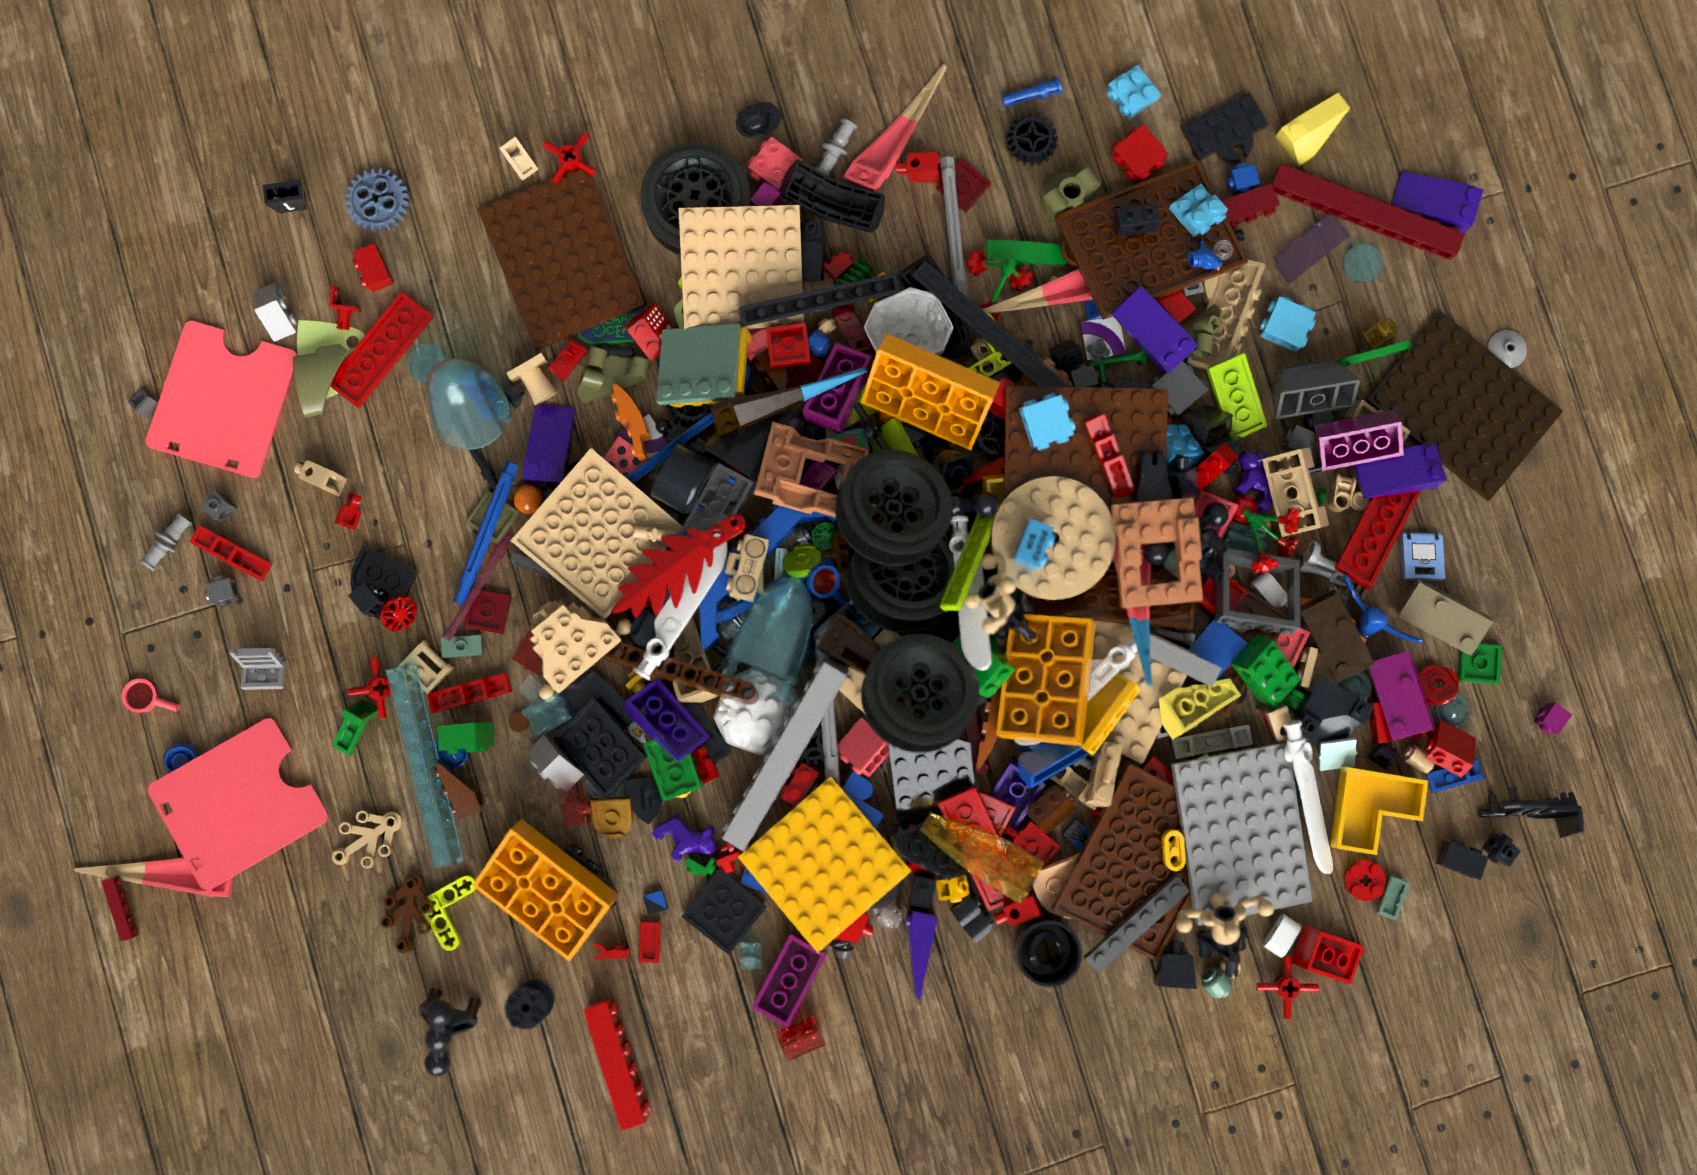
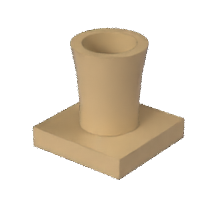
M542 353L507 372L508 377L513 382L522 379L534 406L558 393L540 368L548 363Z

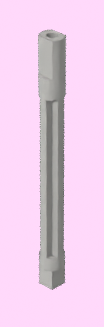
M946 156L940 159L945 198L952 284L967 296L954 157Z
M816 639V647L821 639ZM818 649L816 651L817 666L822 660L826 661L831 658ZM833 700L821 720L825 777L827 780L832 776L840 786Z

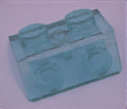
M556 692L552 693L549 698L532 703L521 711L522 715L528 718L532 732L536 737H540L572 718L565 699Z

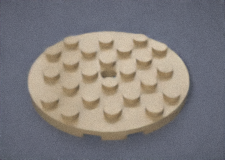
M1051 476L1026 482L1009 494L995 516L991 540L993 554H1001L1004 557L1006 577L1015 581L1016 588L1037 598L1056 600L1077 596L1100 580L1112 561L1116 534L1113 528L1112 516L1107 506L1092 489L1069 478ZM1030 519L1054 527L1053 533L1055 532L1059 536V541L1052 544L1049 549H1046L1045 553L1048 554L1044 566L1038 568L1035 572L1012 563Z

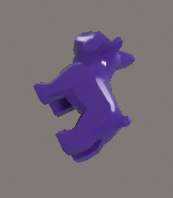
M1243 451L1238 457L1243 470L1240 483L1233 487L1232 490L1238 495L1245 494L1249 489L1260 492V501L1256 505L1258 506V511L1264 512L1273 505L1262 459L1267 457L1268 452Z
M676 812L666 822L659 824L652 832V835L657 840H662L665 834L672 833L677 846L670 856L676 862L680 861L685 853L700 852L704 855H709L715 852L716 842L713 837L714 828L709 827L703 831H694L680 817V812Z

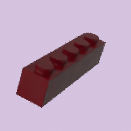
M975 713L965 729L967 740L971 746L974 775L988 773L987 770H989L988 762H984L980 771L975 770L981 727L977 723V720H979L978 713Z
M116 875L102 880L101 884L120 942L138 936V928L135 925L134 916L131 913L130 904L127 901L120 876Z

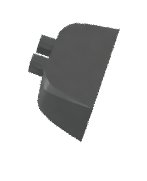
M1335 361L1312 363L1283 369L1276 374L1272 390L1275 418L1281 419L1353 407L1360 381L1347 367Z

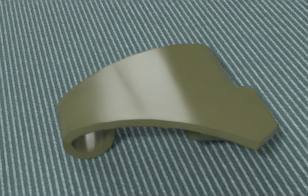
M1213 304L1198 317L1181 325L1198 345L1186 357H1207L1211 355L1214 333H1217L1220 329L1223 312L1216 304Z
M340 343L316 349V353L293 357L297 393L306 418L325 414V402L329 388L340 364L349 352Z
M591 347L586 367L583 368L576 394L582 403L585 404L614 392L613 384H617L623 389L646 380L650 361L641 357H632L630 359L614 355L607 357V351Z

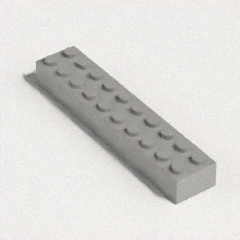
M831 658L826 661L822 660L814 671V674L817 676L807 683L804 689L806 695H802L793 708L796 710L795 714L792 713L783 725L786 728L785 731L782 730L774 740L775 748L772 747L763 759V762L766 764H762L753 777L755 783L752 782L743 794L745 800L742 799L734 809L732 814L735 817L732 816L722 831L725 834L722 839L742 851L746 849L851 671L850 669Z

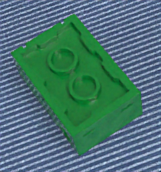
M1258 634L1231 663L1260 703L1274 709L1301 680L1274 640Z
M655 740L643 743L663 802L672 798H685L692 791L703 788L691 752L677 762Z

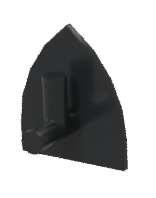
M655 777L625 780L623 782L626 797H631L633 812L638 818L649 825L657 816L663 803Z

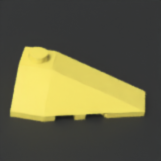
M1338 92L1286 124L1275 137L1299 167L1315 156L1350 107Z
M1230 678L1215 681L1213 687L1207 684H1197L1185 688H1176L1159 699L1161 723L1170 737L1174 739L1240 697L1241 694Z

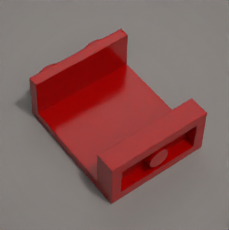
M1368 703L1374 707L1369 716L1373 743L1392 741L1381 703ZM1428 731L1396 739L1393 741L1414 738H1427L1426 733H1428Z

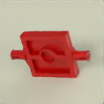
M1028 820L1019 831H1016L1010 824L1006 826L1007 828H1005L1004 832L1010 835L1012 840L1005 850L1008 856L1028 873L1054 863L1052 861L1054 855L1061 846L1035 824Z

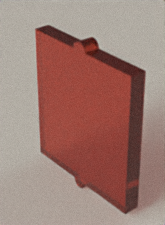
M530 629L512 660L524 666L525 670L529 669L541 676L543 673L542 658L532 648L534 643L530 638L534 634Z

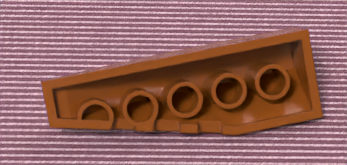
M1000 645V647L1002 648V650H1003L1004 653L1006 654V649H1007V648ZM1002 685L994 695L986 699L975 769L977 771H980L998 738L996 732Z

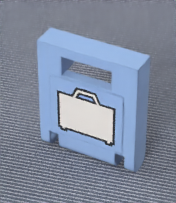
M1402 532L1400 534L1402 580H1417V578L1423 581L1444 580L1445 565L1442 533H1437L1436 535L1434 533H1408L1407 539V533ZM1415 567L1432 568L1430 575L1415 574Z

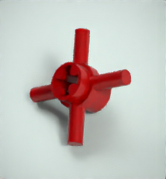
M582 132L573 146L566 145L560 148L548 140L544 141L543 147L558 155V162L560 164L551 178L553 183L558 184L565 172L577 168L591 176H595L597 169L583 162L580 149L589 137L586 133Z
M378 657L370 658L373 677L368 680L366 686L348 688L347 695L349 697L367 694L370 698L376 700L379 719L386 718L384 699L390 694L391 690L408 688L410 683L408 679L390 682L387 678L381 676ZM378 682L382 683V693L373 690V687L377 686Z
M1284 956L1283 975L1277 977L1274 983L1257 982L1256 989L1257 991H1276L1278 996L1283 998V1018L1292 1019V999L1296 998L1300 992H1319V984L1299 983L1292 976V956ZM1288 982H1291V990L1289 992L1283 990V986H1288Z

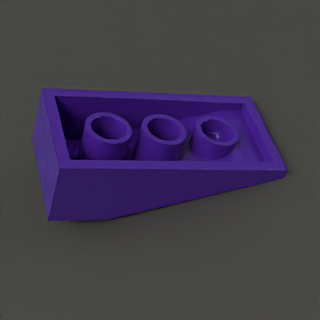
M1401 172L1391 206H1400L1407 212L1421 214L1423 218L1437 220L1441 225L1455 227L1464 233L1473 226L1484 189L1466 183Z
M1142 286L1135 289L1111 313L1162 372L1170 373L1198 346L1189 334Z
M542 404L535 406L524 462L523 479L526 482L559 485L568 475L566 466L569 465L575 408Z
M1436 443L1403 449L1404 455L1354 465L1363 498L1434 489L1445 482L1447 479Z
M655 678L625 701V711L677 762L710 737L658 678Z
M1013 755L1001 772L989 794L1015 805L1016 808L1008 822L1015 830L1027 814L1025 811L1028 809V805L1036 800L1046 785V780L1030 789L1018 774V758ZM1003 832L1000 839L1003 844H1007L1011 836Z
M911 908V912L906 913L904 924L907 926L914 993L916 999H920L938 917L934 912Z

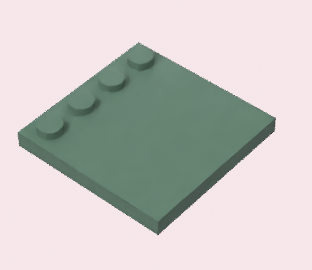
M740 324L689 327L685 330L684 328L662 330L656 402L659 405L721 401L726 398L736 397L741 336Z

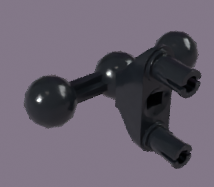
M980 483L968 485L961 494H951L953 504L952 517L967 516L969 519L967 523L969 533L977 514L981 517L989 518L994 516L1000 507L997 496L991 492H983V487Z
M1218 502L1208 504L1203 511V516L1198 519L1202 559L1199 560L1200 572H1205L1215 582L1223 578L1224 571L1213 563L1214 549L1220 555H1223L1229 549V544L1223 541L1213 528L1223 526L1229 517L1226 506ZM1175 541L1146 544L1143 549L1144 559L1151 565L1163 564L1168 559L1169 551L1175 548Z
M431 988L426 1001L419 1006L422 1018L430 1027L426 1032L425 1042L428 1048L432 1050L426 1056L424 1066L428 1074L441 1076L446 1074L451 1065L450 1057L444 1050L451 1044L453 1035L468 1031L477 1024V1013L482 1001L477 998L474 1004L475 998H470L465 1011L454 1009L448 1001L440 999L442 996L441 990L437 989L434 994L435 988Z

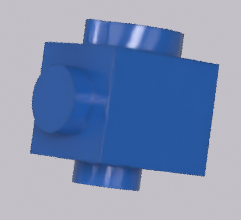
M1248 163L1238 164L1230 168L1231 172L1226 180L1232 195L1256 189L1260 183L1255 165L1249 166Z

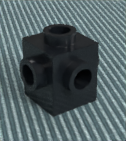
M1493 832L1481 848L1488 854L1487 857H1489L1490 861L1496 864L1501 863L1509 868L1521 852L1512 843V838L1505 834L1500 836Z

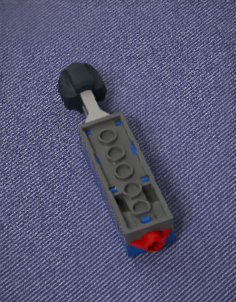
M718 463L682 527L679 536L693 538L687 532L689 528L704 532L732 514L740 515L755 488L754 482L751 481L750 477L733 466H723ZM667 587V593H666V597H665V601H664V604H663V606H662V609H663V607L665 606V604L667 603L668 599H669L670 596H671L668 587ZM645 608L632 623L630 639L635 647L647 650L648 642L656 637L654 622L657 616L654 615V612ZM657 646L654 649V653L661 650L662 646Z

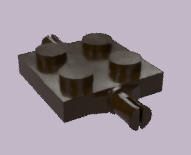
M841 531L831 532L832 549L821 550V553H823L821 557H833L834 567L837 571H847L854 549L845 540Z

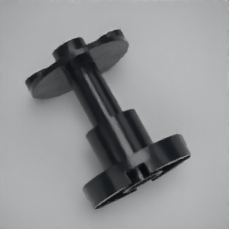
M539 980L525 982L507 997L505 1015L513 1027L523 1030L536 1027L551 1013L555 1004L554 993L550 987Z

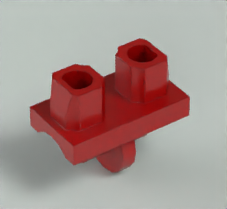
M727 842L726 845L720 847L723 853L716 855L717 865H721L725 874L734 871L733 860L738 859L751 844L749 843L746 849L742 851Z

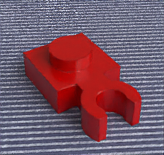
M702 746L692 751L694 759L698 762L696 767L703 783L705 784L718 778L717 766L711 758L708 759L706 748Z

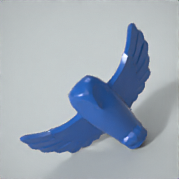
M1345 574L1344 580L1349 593L1362 612L1356 628L1364 639L1382 629L1404 640L1416 643L1424 641L1420 637L1407 634L1388 624L1385 612L1376 606L1368 607L1358 595L1349 576Z

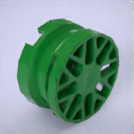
M824 522L817 525L812 532L813 545L820 551L832 549L831 532L838 531V529L831 523Z
M1292 689L1281 704L1286 705L1289 710L1297 713L1305 695Z

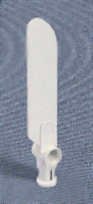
M967 516L952 517L950 522L953 525V534L949 542V548L953 552L955 567L963 548L961 550L960 548L962 545H965L969 536L967 530L969 519ZM979 563L968 593L974 592L977 594L984 585L981 563ZM980 602L976 608L971 609L963 603L958 613L961 645L964 655L970 664L978 670L987 669L991 664L989 633L985 632L982 628L983 620L987 618V610Z
M718 533L714 534V537L720 536ZM727 542L713 550L714 556L711 568L708 567L704 558L702 577L696 594H693L686 573L684 590L678 608H674L670 596L655 619L656 637L648 642L647 650L643 655L644 659L638 668L633 670L643 678L649 680L654 668L659 666L668 657L670 648L721 573L728 557ZM661 645L662 651L654 654V649Z
M1134 635L1126 643H1121L1118 647L1112 648L1105 659L1092 660L1088 701L1119 671L1129 666L1130 661L1137 652ZM1117 655H1124L1121 662H1114ZM1014 739L1016 743L1023 746L1040 743L1037 741Z
M1300 720L1288 721L1283 724L1288 736L1284 749L1285 758L1288 762L1293 763L1316 865L1324 874H1331L1333 871V860L1314 770L1309 762L1312 758V748L1309 743H1306L1305 737H1302L1300 727L1302 722Z

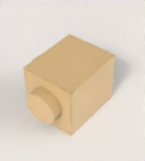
M980 338L972 343L968 352L975 363L991 355L984 340ZM989 361L984 362L982 365V369L985 370L986 368L990 367L992 363Z

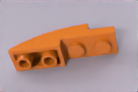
M613 384L614 392L611 393L613 403L617 404L618 410H615L616 419L627 428L628 436L633 440V444L630 445L633 456H637L640 462L646 461L648 458L644 442L652 440L647 424L631 397L620 386Z

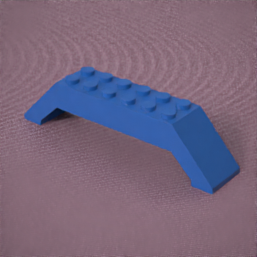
M775 504L771 509L772 513L768 517L764 516L757 523L758 528L754 532L750 530L747 535L769 540L766 560L803 522L831 521L835 524L837 520L836 517L815 511L812 514ZM736 544L728 553L740 555V552L737 551L738 545ZM728 558L721 573L700 603L701 646L706 651H709L722 638L718 634L719 624L716 625V613L719 612V606L730 596V590H727L729 578L733 579L734 576L724 573ZM736 560L734 570L738 571L740 560Z

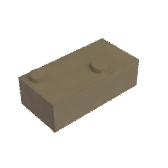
M1417 578L1397 610V615L1401 619L1470 656L1493 623L1489 615L1420 578Z

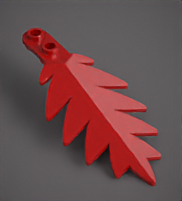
M732 514L704 532L689 528L687 532L693 538L679 535L662 536L661 540L673 551L662 549L643 550L642 553L657 566L634 565L628 567V570L640 581L629 582L618 587L624 596L616 603L611 613L616 614L631 608L634 617L638 618L650 597L654 615L658 616L665 601L667 587L669 588L674 608H678L684 590L686 573L693 594H696L702 577L704 558L708 567L711 568L714 556L713 550L740 534L745 529V519L739 514ZM738 521L737 526H732V523ZM721 532L719 537H714V534Z

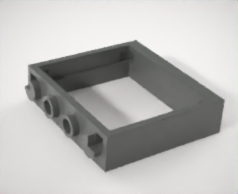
M1228 549L1223 555L1217 553L1215 565L1224 571V576L1220 581L1215 582L1216 623L1226 624L1228 627L1234 625L1241 626L1246 630L1260 629L1265 633L1279 632L1281 635L1293 634L1301 628L1299 560L1271 556L1272 559H1277L1279 564L1274 569L1268 568L1269 572L1287 574L1288 620L1229 611V565L1251 568V564L1259 560L1258 553Z

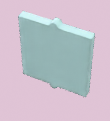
M1356 738L1320 742V754H1318L1319 770L1355 767V755H1357Z

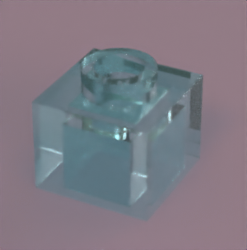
M741 943L740 968L761 969V943Z

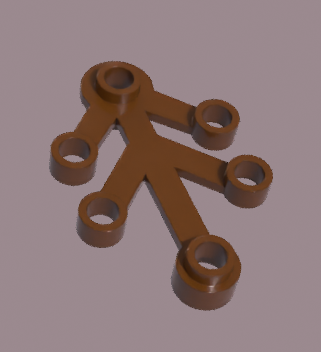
M416 873L407 875L403 881V887L395 894L384 898V905L391 908L397 906L398 901L407 895L406 902L391 915L384 916L381 919V926L383 928H391L404 915L401 938L396 942V949L402 954L410 953L415 946L414 940L410 937L412 918L418 924L417 931L419 934H428L431 931V924L425 920L421 912L424 914L432 913L434 911V903L429 901L423 892L424 881ZM416 897L421 903L420 911L415 904ZM390 898L393 900L392 905L389 903ZM426 904L429 905L428 911L425 908ZM387 918L390 921L389 925L386 923ZM423 925L426 926V930H425V931H423V929H422V926H423Z

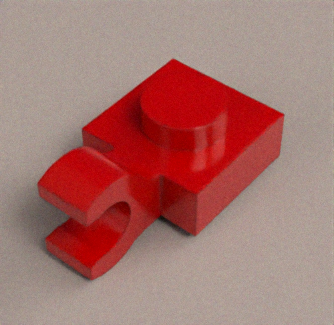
M348 493L346 498L347 505H340L334 523L356 530L362 513L357 508L362 497Z
M600 943L593 946V948H599L602 951L601 955L594 956L595 960L603 958L625 959L630 957V948H625L624 944L612 945V948L609 949Z

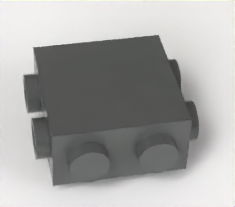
M1183 360L1170 373H1166L1164 376L1160 374L1151 381L1153 385L1149 388L1168 389L1167 415L1172 416L1174 419L1208 390L1205 381L1197 377L1193 373V368L1190 364L1184 363Z

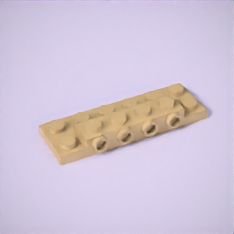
M1248 260L1247 265L1220 275L1212 298L1207 306L1208 309L1213 304H1216L1223 311L1220 329L1217 333H1214L1211 355L1207 357H1188L1187 363L1190 366L1206 370V367L1240 353L1241 343L1239 342L1241 336H1246L1248 331L1247 320L1248 318L1252 319L1255 307H1253L1254 301H1258L1261 296L1259 282L1265 268L1264 263Z

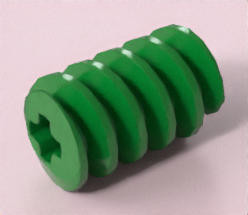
M860 258L859 263L853 264L854 269L848 268V274L843 273L842 279H836V284L841 285L873 278V270L864 259Z

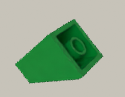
M959 635L952 644L963 652L961 635ZM989 635L990 666L984 670H978L974 667L979 681L980 695L987 698L994 695L998 688L1016 670L996 639Z

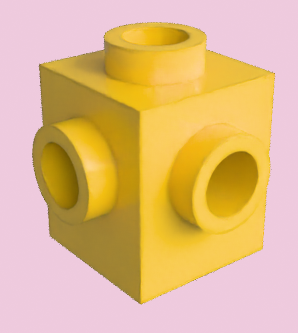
M960 875L951 880L945 878L936 880L939 901L950 900V903L962 901V897L970 895L966 875Z

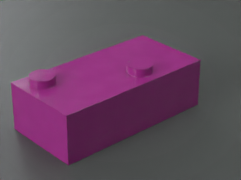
M835 343L817 381L863 367L868 372L808 399L803 409L805 420L842 434L854 409L853 406L856 404L873 366L872 356Z
M1396 409L1314 425L1317 458L1322 471L1404 455L1402 422Z
M1406 651L1375 660V665L1369 668L1392 741L1436 729L1412 652Z
M792 932L751 1008L788 1028L829 951L823 948L817 953L804 937Z

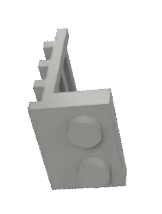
M275 648L230 650L229 654L243 668L241 688L243 690L284 689L286 661L279 657V653L275 652Z

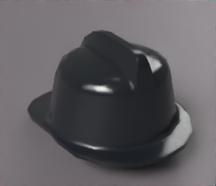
M764 102L748 106L738 114L736 128L742 136L755 138L777 129L781 122V113L772 103Z

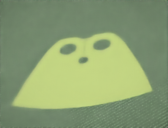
M299 320L297 354L300 356L316 353V349L340 343L349 351L343 359V363L354 350V348L347 346V338L356 336L360 342L365 335L362 331L353 327H349L350 330L336 329L337 324ZM330 387L327 398L336 395L338 392Z

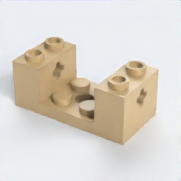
M1310 447L1262 459L1276 516H1285L1288 508L1291 507L1300 511L1297 516L1299 517V523L1296 524L1298 531L1292 534L1328 526L1329 521L1325 506L1318 507L1308 469L1315 467ZM1290 487L1297 490V496L1294 499L1288 496V489ZM1279 524L1282 537L1292 535L1286 533L1285 524Z

